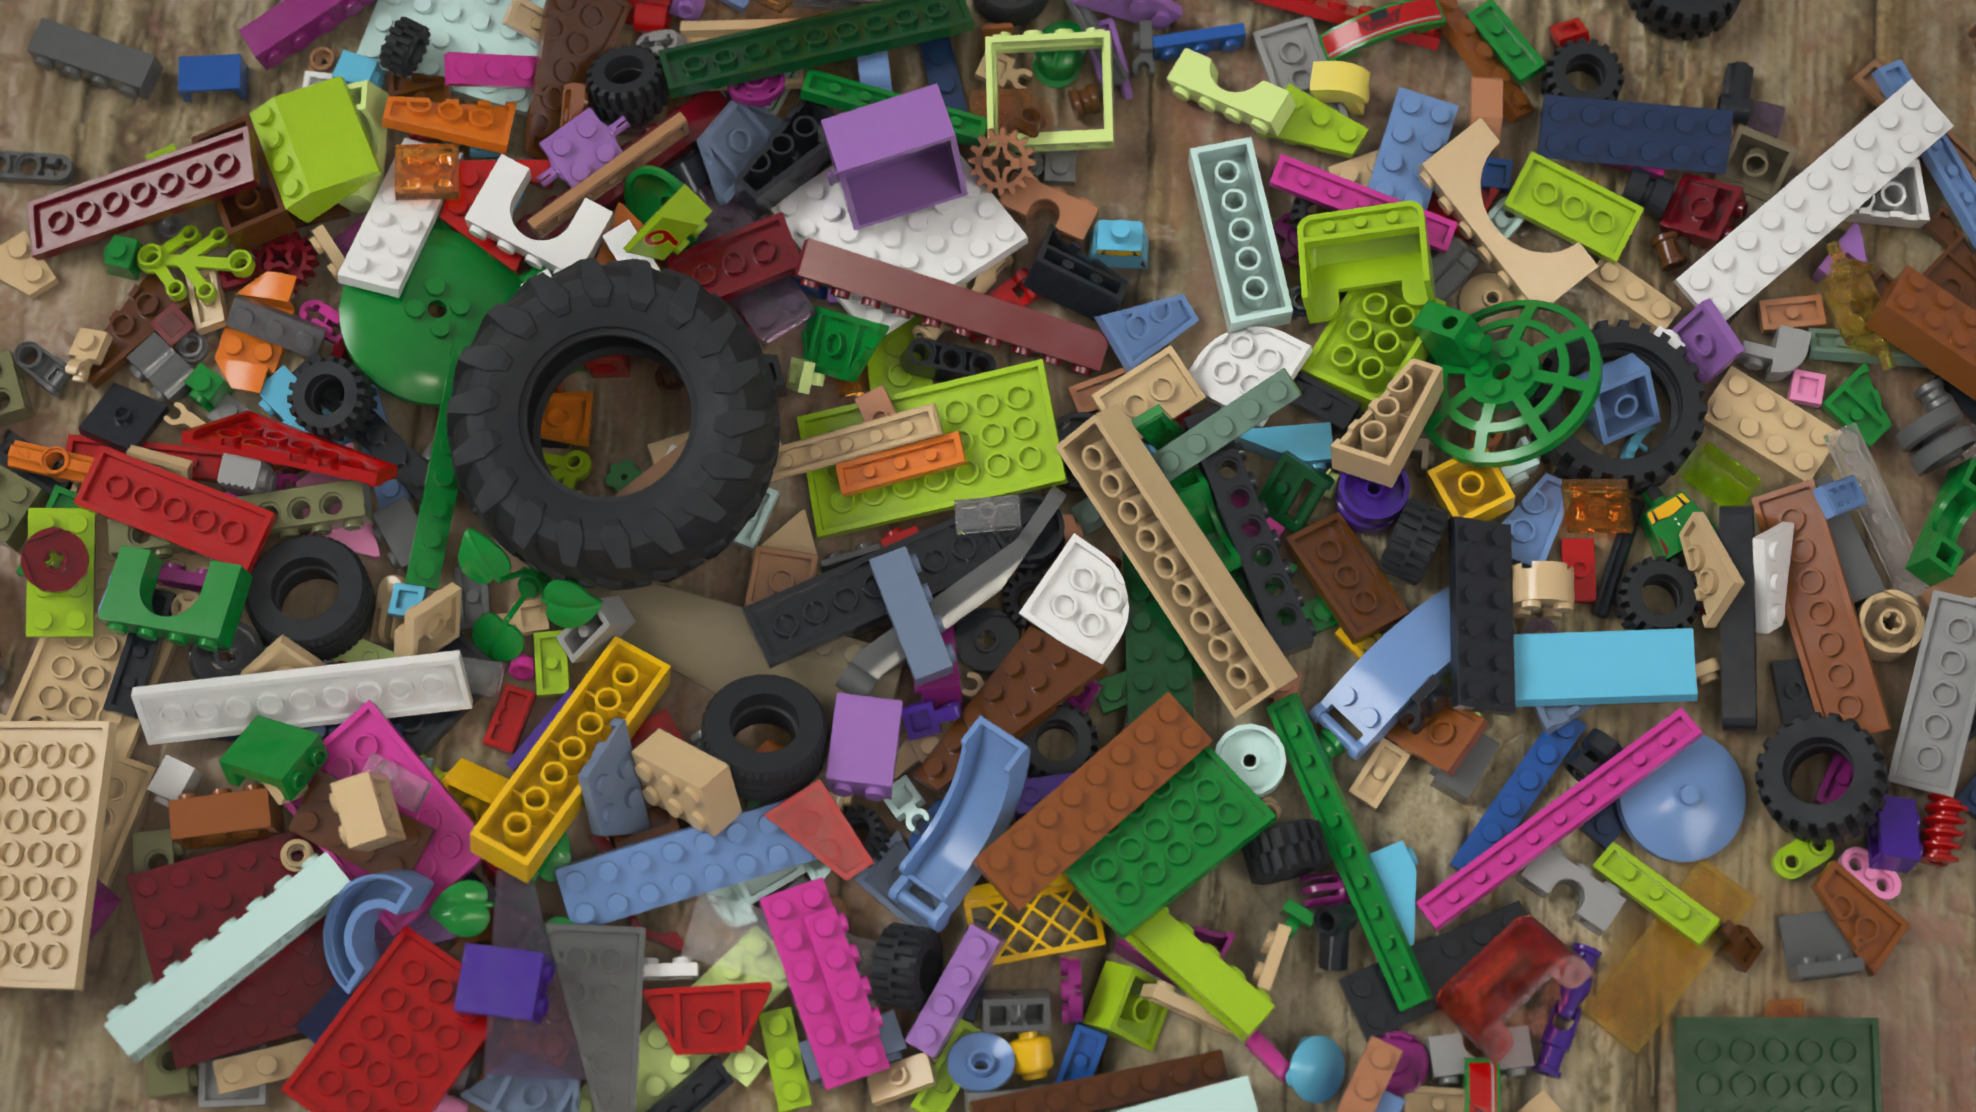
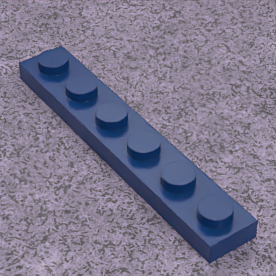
M1575 718L1546 736L1544 730L1541 732L1449 863L1450 867L1458 872L1516 828L1587 726L1586 724Z

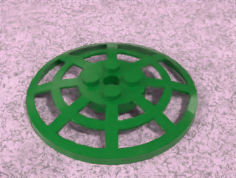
M1540 300L1502 302L1471 314L1470 316H1472L1483 334L1499 328L1513 326L1508 339L1492 342L1490 351L1486 354L1481 353L1470 367L1434 364L1443 368L1444 390L1440 396L1443 406L1428 419L1423 429L1426 436L1446 456L1463 464L1477 467L1499 468L1517 465L1533 460L1553 450L1567 440L1582 425L1592 411L1600 393L1603 380V359L1600 347L1591 329L1579 316L1569 309ZM1523 309L1518 318L1502 319L1482 327L1477 323L1501 312ZM1538 309L1551 311L1566 317L1577 328L1558 335L1548 325L1532 320ZM1526 328L1537 330L1549 338L1533 347L1521 341ZM1583 338L1587 343L1590 356L1588 380L1569 376L1570 358L1566 344ZM1556 349L1559 358L1558 373L1544 371L1539 357ZM1429 354L1425 362L1433 364L1435 361ZM1502 371H1511L1505 379H1496ZM1449 375H1465L1466 388L1450 399L1448 391ZM1540 383L1553 385L1546 397L1533 408L1528 400L1537 391ZM1564 388L1583 393L1572 412L1556 428L1548 432L1539 417L1544 415L1555 404ZM1472 398L1477 405L1482 407L1479 421L1466 417L1457 409ZM1517 407L1522 414L1511 420L1493 422L1495 411H1505ZM1450 416L1461 427L1476 432L1473 450L1463 449L1450 443L1439 435L1435 429ZM1529 425L1537 440L1512 450L1486 452L1489 434L1510 432Z

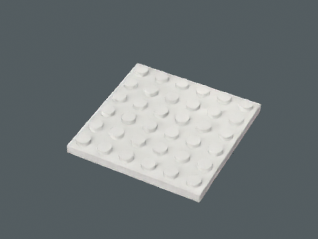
M961 155L960 158L968 195L854 231L839 184L835 183L833 186H830L826 172L835 171L834 166L829 167L804 183L769 210L771 215L783 213L794 243L800 252L804 240L811 238L960 287L1029 243L1027 235L992 192H986L987 186L984 183L980 186L976 185L979 177L978 175H970L969 172L972 168ZM851 295L849 300L836 297L849 315L888 325L889 330L887 334L910 320L891 314L892 308L880 305L879 309H873L861 304L862 299Z

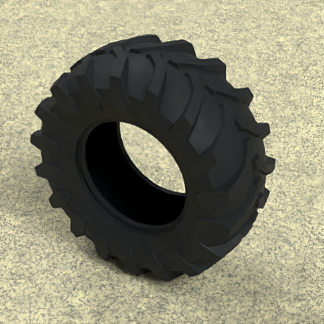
M596 258L581 259L552 274V277H549L544 272L530 277L507 303H497L482 319L471 346H466L459 356L454 373L452 395L449 398L446 409L447 436L452 466L457 481L472 512L478 515L489 534L509 553L538 572L542 571L552 578L562 581L569 579L582 587L594 588L597 585L609 588L610 590H631L650 586L652 580L668 583L686 575L705 563L704 558L707 560L716 558L734 541L747 522L755 516L766 495L779 452L781 417L778 414L779 399L769 363L765 360L756 337L750 333L745 322L732 307L717 294H710L699 284V281L692 277L663 268L661 271L651 267L650 262L641 259L610 261L606 265H600ZM612 355H633L653 360L668 368L679 377L687 387L691 402L689 436L675 464L652 485L635 493L618 497L590 496L574 491L558 482L550 473L544 459L541 445V425L546 406L559 384L574 370L598 358Z

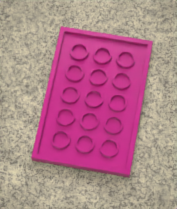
M368 700L323 740L329 757L318 770L325 771L340 780L366 771L387 775L397 809L436 830L415 872L435 882L418 910L396 915L384 909L378 917L394 937H397L405 925L411 926L429 910L444 890L460 882L481 863V857L470 851V832L476 826V823L377 705ZM317 772L306 784L308 787L312 784ZM304 797L284 804L293 816H295ZM319 846L323 852L329 854L350 881L372 874Z

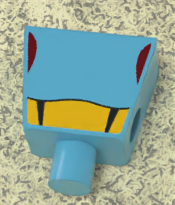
M1098 220L1089 235V259L1093 262L1098 259L1108 267L1147 269L1149 237L1143 222Z

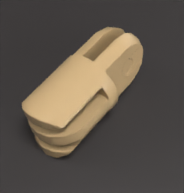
M388 575L379 584L370 642L394 643V631L404 623V619L391 617L388 614L394 583L404 584L405 578L399 575Z

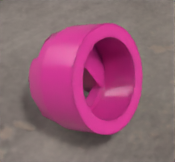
M521 652L517 658L511 660L509 674L518 680L532 679L535 674V659L532 655L527 656L525 652Z

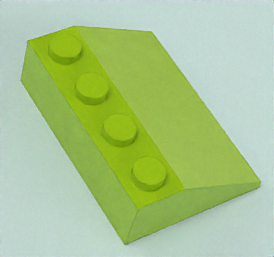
M342 76L275 96L249 113L285 209L306 223L311 222L382 174L346 81Z
M1402 284L1348 291L1340 304L1338 315L1329 321L1313 347L1312 353L1301 368V372L1359 402L1361 410L1366 412L1368 405L1375 397L1379 398L1387 390V385L1412 358L1426 361L1430 353L1411 326L1422 308H1412L1405 303ZM1436 298V303L1447 306L1445 301Z

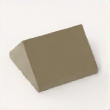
M1739 124L1730 139L1726 174L1716 173L1714 180L1742 187L1744 193L1767 202L1778 193L1798 147Z

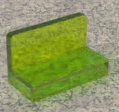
M1710 442L1682 477L1720 506H1742L1761 481L1760 477Z

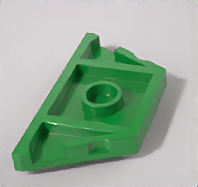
M803 302L799 304V312L805 313L806 329L801 330L802 343L804 345L803 359L816 363L814 372L855 383L887 334L889 326Z

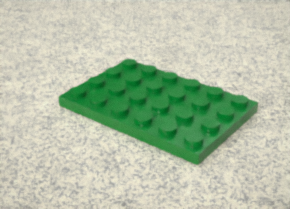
M1208 745L1065 870L1062 875L1123 941L1262 831L1275 823L1276 815Z

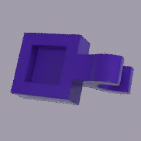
M934 699L903 706L902 717L909 740L941 733V723L959 719L962 709L959 700L946 703L937 708Z

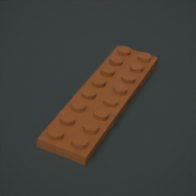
M1810 479L1751 498L1761 533L1781 522L1795 523L1785 613L1815 712H1821L1822 716L1828 718L1830 712L1840 714L1844 721L1851 718L1858 722L1862 730L1866 729L1871 735L1892 729L1829 520H1826L1812 490L1818 488L1816 479Z
M1168 691L980 853L972 863L1016 913L1019 912L1203 751L1213 740Z

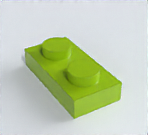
M563 630L533 633L538 698L560 697L569 688L571 689L569 657L556 638Z

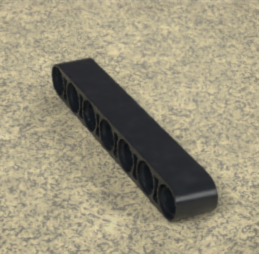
M1753 505L1719 507V539L1745 582L1721 618L1723 731H1757V658L1753 565L1755 528Z

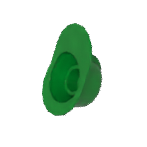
M1059 20L1046 26L1042 34L1055 33V30L1063 28L1072 29L1073 32L1083 31L1076 23ZM1086 49L1035 52L1033 71L1036 78L1043 85L1050 88H1063L1070 85L1077 79L1081 71Z

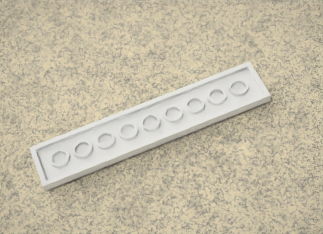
M1911 79L1673 282L1695 307L1702 301L1711 298L1723 318L1727 320L1954 125L1914 80Z
M460 650L133 687L131 693L148 745L241 735L257 715L299 728L341 724L368 700L376 704L387 718L472 709L473 698Z

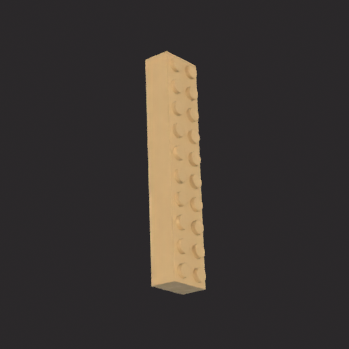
M1118 404L1094 414L1055 446L1234 719L1298 677Z

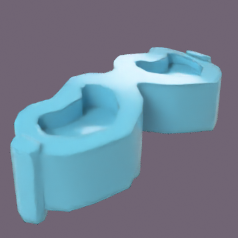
M1651 425L1630 434L1629 439L1620 450V459H1633L1638 448L1646 452L1648 447L1641 443L1647 433L1656 428Z

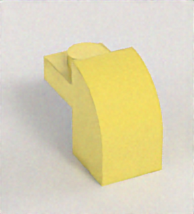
M1313 61L1309 90L1317 100L1323 103L1343 102L1351 115H1364L1365 104L1369 102L1370 98L1368 87L1370 72L1359 65L1349 62Z

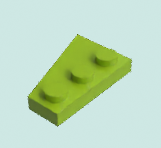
M1288 83L1285 90L1290 91L1297 106L1279 136L1277 137L1268 132L1266 135L1256 132L1255 137L1267 139V137L1282 140L1285 144L1295 145L1296 143L1313 147L1315 151L1352 159L1367 136L1369 129Z

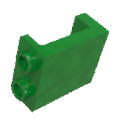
M257 715L218 762L229 784L240 786L247 777L280 788L284 799L293 801L318 769L323 766L329 754L319 733Z

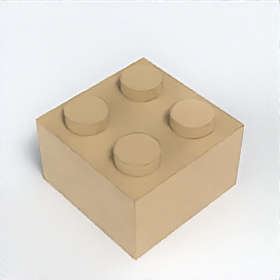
M366 771L330 784L333 792L329 795L330 803L333 810L339 813L342 824L339 826V834L342 842L345 845L348 844L349 849L369 852L406 839L387 775Z

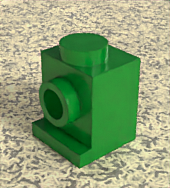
M114 234L112 241L106 245L103 255L104 263L108 267L107 273L138 281L142 271L137 264L138 251L143 247L137 239Z
M202 363L198 364L184 382L191 390L188 396L189 399L209 413L226 393L231 395L234 392L223 378Z

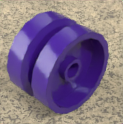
M1402 468L1395 484L1391 488L1342 472L1334 499L1336 511L1340 512L1349 527L1356 532L1366 534L1385 532L1397 523L1408 500L1410 483L1407 473Z

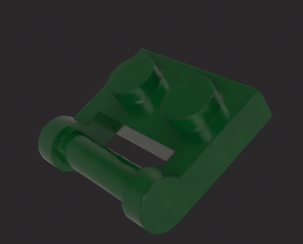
M1287 450L1283 452L1257 498L1258 501L1264 500L1271 518L1296 533L1308 527L1307 522L1325 491L1330 490L1335 481L1328 474L1318 471ZM1308 479L1314 483V486L1296 517H1293L1288 512Z

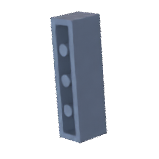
M906 546L870 559V568L916 686H921L954 673L952 663L956 662L957 658L951 643L944 644L940 633L944 632L945 628L939 613L932 614L928 603L933 602V597L927 583L921 585L917 573L922 572L916 554L909 555Z

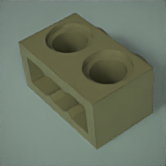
M10 350L0 353V371H2L0 377V404L4 400L10 399L9 405L5 409L0 410V428L34 417L22 369L15 362L14 354Z

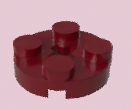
M51 527L36 532L27 541V545L24 547L21 555V568L25 577L42 592L58 594L70 591L78 586L88 574L89 553L85 544L77 535L62 528ZM56 552L58 556L64 555L65 560L61 562V567L55 569L53 566L47 567L46 561L50 560V553Z

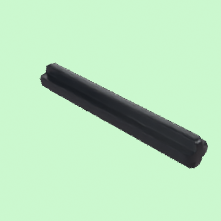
M1629 498L1626 502L1596 594V600L1591 609V614L1596 617L1606 619L1610 613L1645 506L1644 502Z

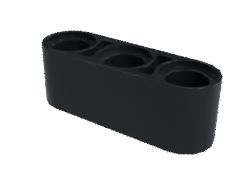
M927 338L914 339L900 356V365L906 373L940 382L978 374L973 366L979 367L982 373L996 370V362L989 353ZM913 352H916L919 355H921L923 361L917 360L914 357ZM943 359L949 360L953 368L945 365Z

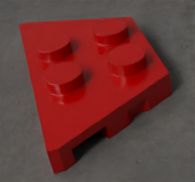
M772 982L642 989V995L676 1056L741 1053L745 1051L770 995Z

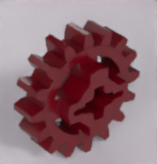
M297 231L291 237L289 234H285L262 244L260 250H252L253 255L256 257L254 259L255 269L251 275L254 280L267 271L297 276L293 292L297 294V286L300 284L305 287L309 286L306 281L307 277H316V273L312 268L319 266V262L316 259L318 253L306 236L302 238Z

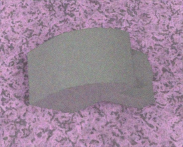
M1780 325L1773 335L1771 347L1744 340L1742 345L1746 351L1735 362L1743 364L1745 368L1750 370L1765 369V382L1785 380L1791 376L1793 371L1805 359L1812 332Z

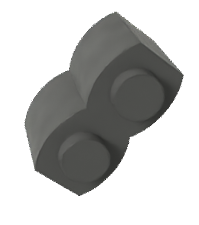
M155 332L126 357L132 364L129 371L141 383L147 379L153 385L150 391L161 402L164 403L168 400L174 405L191 391L184 382L194 370Z

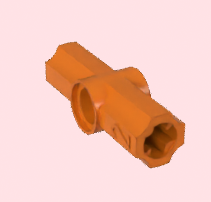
M15 440L10 446L7 455V465L11 469L51 477L57 482L65 483L69 481L77 484L83 483L94 460V457L67 452L59 446L49 448ZM65 459V463L60 469L53 470V466L58 460Z

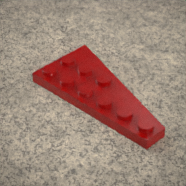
M249 410L182 431L181 443L262 460L271 465H285L363 482L368 486H381L383 482L397 478L398 466Z

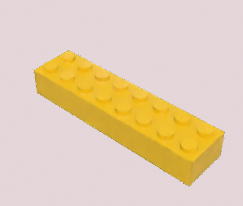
M614 636L470 832V851L528 884L585 803L578 775L585 763L591 759L592 752L598 742L607 741L613 731L609 724L614 718L625 719L631 740L669 687L671 666L623 639Z

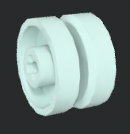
M1255 724L1238 725L1227 731L1217 743L1215 752L1259 798L1262 799L1264 796L1274 792L1282 781L1286 766L1285 749L1277 735L1266 727ZM1250 756H1254L1255 765L1248 767L1244 764L1243 760H1248Z

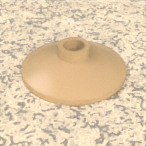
M1484 273L1471 278L1464 285L1459 296V309L1471 315L1483 308L1498 303L1514 301L1518 297L1511 288L1506 289L1499 282L1495 273ZM1493 295L1497 298L1498 302L1489 303L1486 297ZM1521 309L1501 312L1477 323L1482 327L1498 320L1518 318ZM1510 327L1499 328L1488 333L1493 334L1503 332L1509 329Z

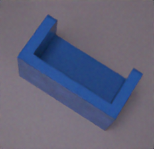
M241 54L179 57L178 92L185 102H192V93L236 91L240 100H247L248 66Z

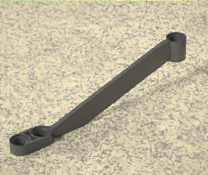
M1053 486L1015 541L933 598V602L928 603L932 614L939 613L945 630L1001 591L1067 494ZM894 627L856 654L836 682V687L847 694L868 696L882 675L906 659Z

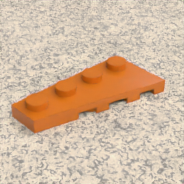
M388 96L381 127L506 154L517 102H506L505 106L491 105L490 101L477 100V105L459 104V99H446L442 103H433L429 98Z

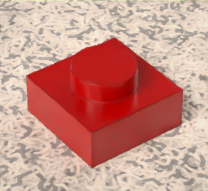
M1578 17L1549 26L1550 37L1558 47H1564L1565 42L1573 40L1575 44L1578 38H1585L1586 42L1590 41L1589 30Z

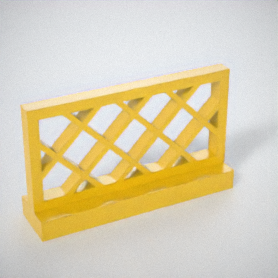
M1062 874L1035 897L1036 899L1032 904L1028 903L1024 906L1028 910L1018 924L1002 914L1008 903L990 883L973 886L961 901L967 929L971 923H974L972 910L984 907L995 914L987 928L991 930L998 918H1001L1015 928L1006 943H1004L992 966L1106 946L1101 918L1093 911V919L1086 915L1090 908L1092 910L1089 904L1084 912L1067 902L1073 891L1077 890ZM1068 892L1064 899L1057 895ZM1051 896L1061 903L1051 918L1035 908L1041 897ZM1003 904L999 911L992 907ZM1063 906L1080 916L1071 931L1054 921ZM1031 911L1048 922L1038 937L1022 927ZM1084 919L1095 926L1097 939L1083 941L1073 933ZM1050 925L1067 935L1061 946L1051 947L1041 940ZM1018 931L1034 941L1028 952L1018 953L1008 946ZM1070 938L1077 942L1066 945ZM1037 944H1039L1040 946H1042L1043 948H1045V949L1033 951V950L1035 949V947L1037 946ZM1005 950L1012 954L1001 957Z

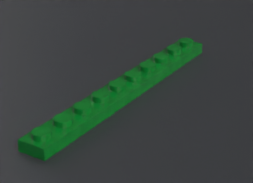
M1292 693L1266 707L1267 712L1284 746L1286 755L1313 816L1320 821L1329 852L1350 900L1356 909L1358 918L1400 1012L1433 998L1299 694Z

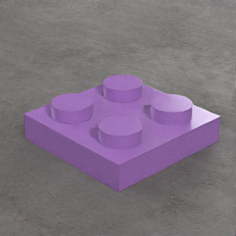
M1711 298L1702 301L1672 329V331L1678 334L1681 341L1686 344L1684 348L1687 354L1684 359L1688 365L1695 362L1700 371L1696 377L1700 383L1704 382L1706 384L1711 382L1746 351Z

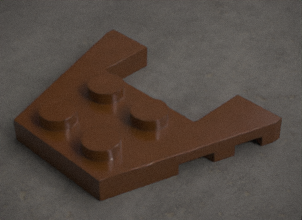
M1942 205L1930 218V221L1923 225L1921 229L1940 244L1945 251L1922 275L1975 310L1976 255L1970 252L1963 241L1964 236L1959 228H1955L1949 218L1950 213ZM1881 268L1860 290V293L1879 302L1893 278Z

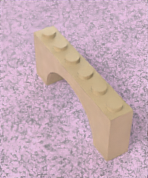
M1480 117L1416 169L1420 173L1418 178L1425 188L1434 190L1439 197L1437 200L1439 206L1446 214L1450 215L1452 213L1459 222L1457 228L1466 239L1469 240L1471 238L1479 247L1476 251L1480 258L1486 264L1491 263L1498 272L1496 277L1506 289L1511 288L1518 298L1515 300H1540L1553 303L1595 270L1598 265L1580 242L1557 252H1535L1514 244L1495 227L1483 204L1481 175L1486 159L1500 141ZM1538 309L1534 316L1541 313L1543 310Z

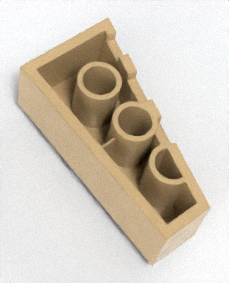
M1412 358L1387 385V390L1379 398L1375 397L1363 416L1359 420L1355 419L1347 427L1348 432L1341 439L1337 438L1331 444L1332 468L1392 488L1444 390L1443 368Z

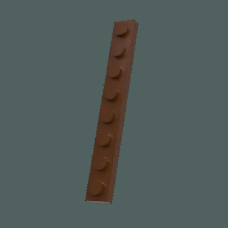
M1221 1049L968 1102L969 1112H1096L1181 1094L1229 1081Z

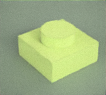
M747 1044L744 1052L731 1053L723 1063V1066L730 1075L749 1088L767 1065L768 1060Z

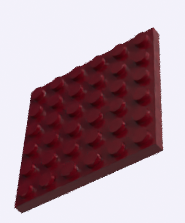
M288 831L128 875L127 880L154 984L165 977L163 972L171 964L178 960L183 963L193 955L191 950L198 943L206 938L211 941L221 933L219 928L233 917L238 920L248 912L246 907L260 896L267 898L276 891L274 885L286 875L290 874L291 877H294L299 873L287 870L281 862L280 853L288 841L293 839L305 840L312 846L314 854L317 853L318 856L324 853L321 848L308 839ZM295 851L291 855V859L295 862H299L304 858V854L301 851ZM326 915L169 1038L177 1070L324 1028L331 1024L353 993L348 995L341 988L328 966L323 944Z

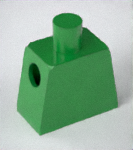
M1428 300L1411 324L1434 361L1439 364L1470 367L1481 353H1488L1492 346L1491 336L1481 332L1472 316Z

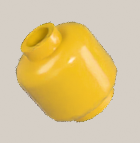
M1038 1031L1017 1032L1018 1038L1013 1039L1009 1043L1015 1057L1013 1072L1021 1075L1022 1080H1032L1048 1076V1070L1054 1066L1050 1037L1038 1034Z

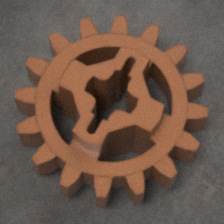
M1006 126L1001 127L1000 134H996L994 129L990 128L988 130L989 138L979 135L977 139L981 145H972L970 148L971 151L976 153V156L968 158V163L975 164V168L969 173L970 175H979L980 178L976 185L980 186L985 182L988 185L987 193H990L993 188H997L999 196H1003L1005 189L1008 188L1011 194H1015L1016 184L1025 188L1027 183L1024 176L1032 178L1034 172L1028 168L1037 164V160L1029 158V155L1035 151V148H1026L1025 144L1029 138L1026 136L1021 140L1018 139L1017 129L1010 135L1007 134ZM997 141L996 150L992 154H983L984 149L989 144ZM1010 142L1018 147L1022 156L1016 155L1009 148ZM1002 147L1005 159L1010 160V163L1005 166L1003 172L1000 168V163L994 161V159L1000 156ZM983 168H989L995 174V180L990 178ZM1022 168L1016 178L1008 181L1010 171Z

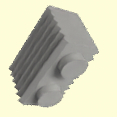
M224 452L217 481L231 494L234 495L236 493L239 496L275 491L277 475H274V470L262 460Z

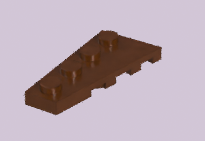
M147 274L139 286L135 284L128 293L130 298L120 311L116 309L110 316V324L104 332H108L113 339L102 364H92L87 380L95 389H98L129 362L126 357L153 332L158 334L149 322L172 302L184 314L192 309L191 304L186 299L178 302L171 300L166 293V286L156 274Z

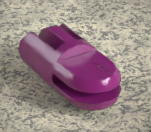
M1339 872L1299 877L1300 884L1328 882L1302 888V897L1330 895V897L1313 898L1305 901V908L1328 906L1341 901L1352 903Z

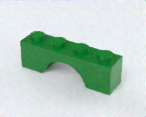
M1973 457L1948 470L1906 564L1905 569L1929 587L1953 577L1965 550L1957 545V540L1962 527L1976 510V459Z

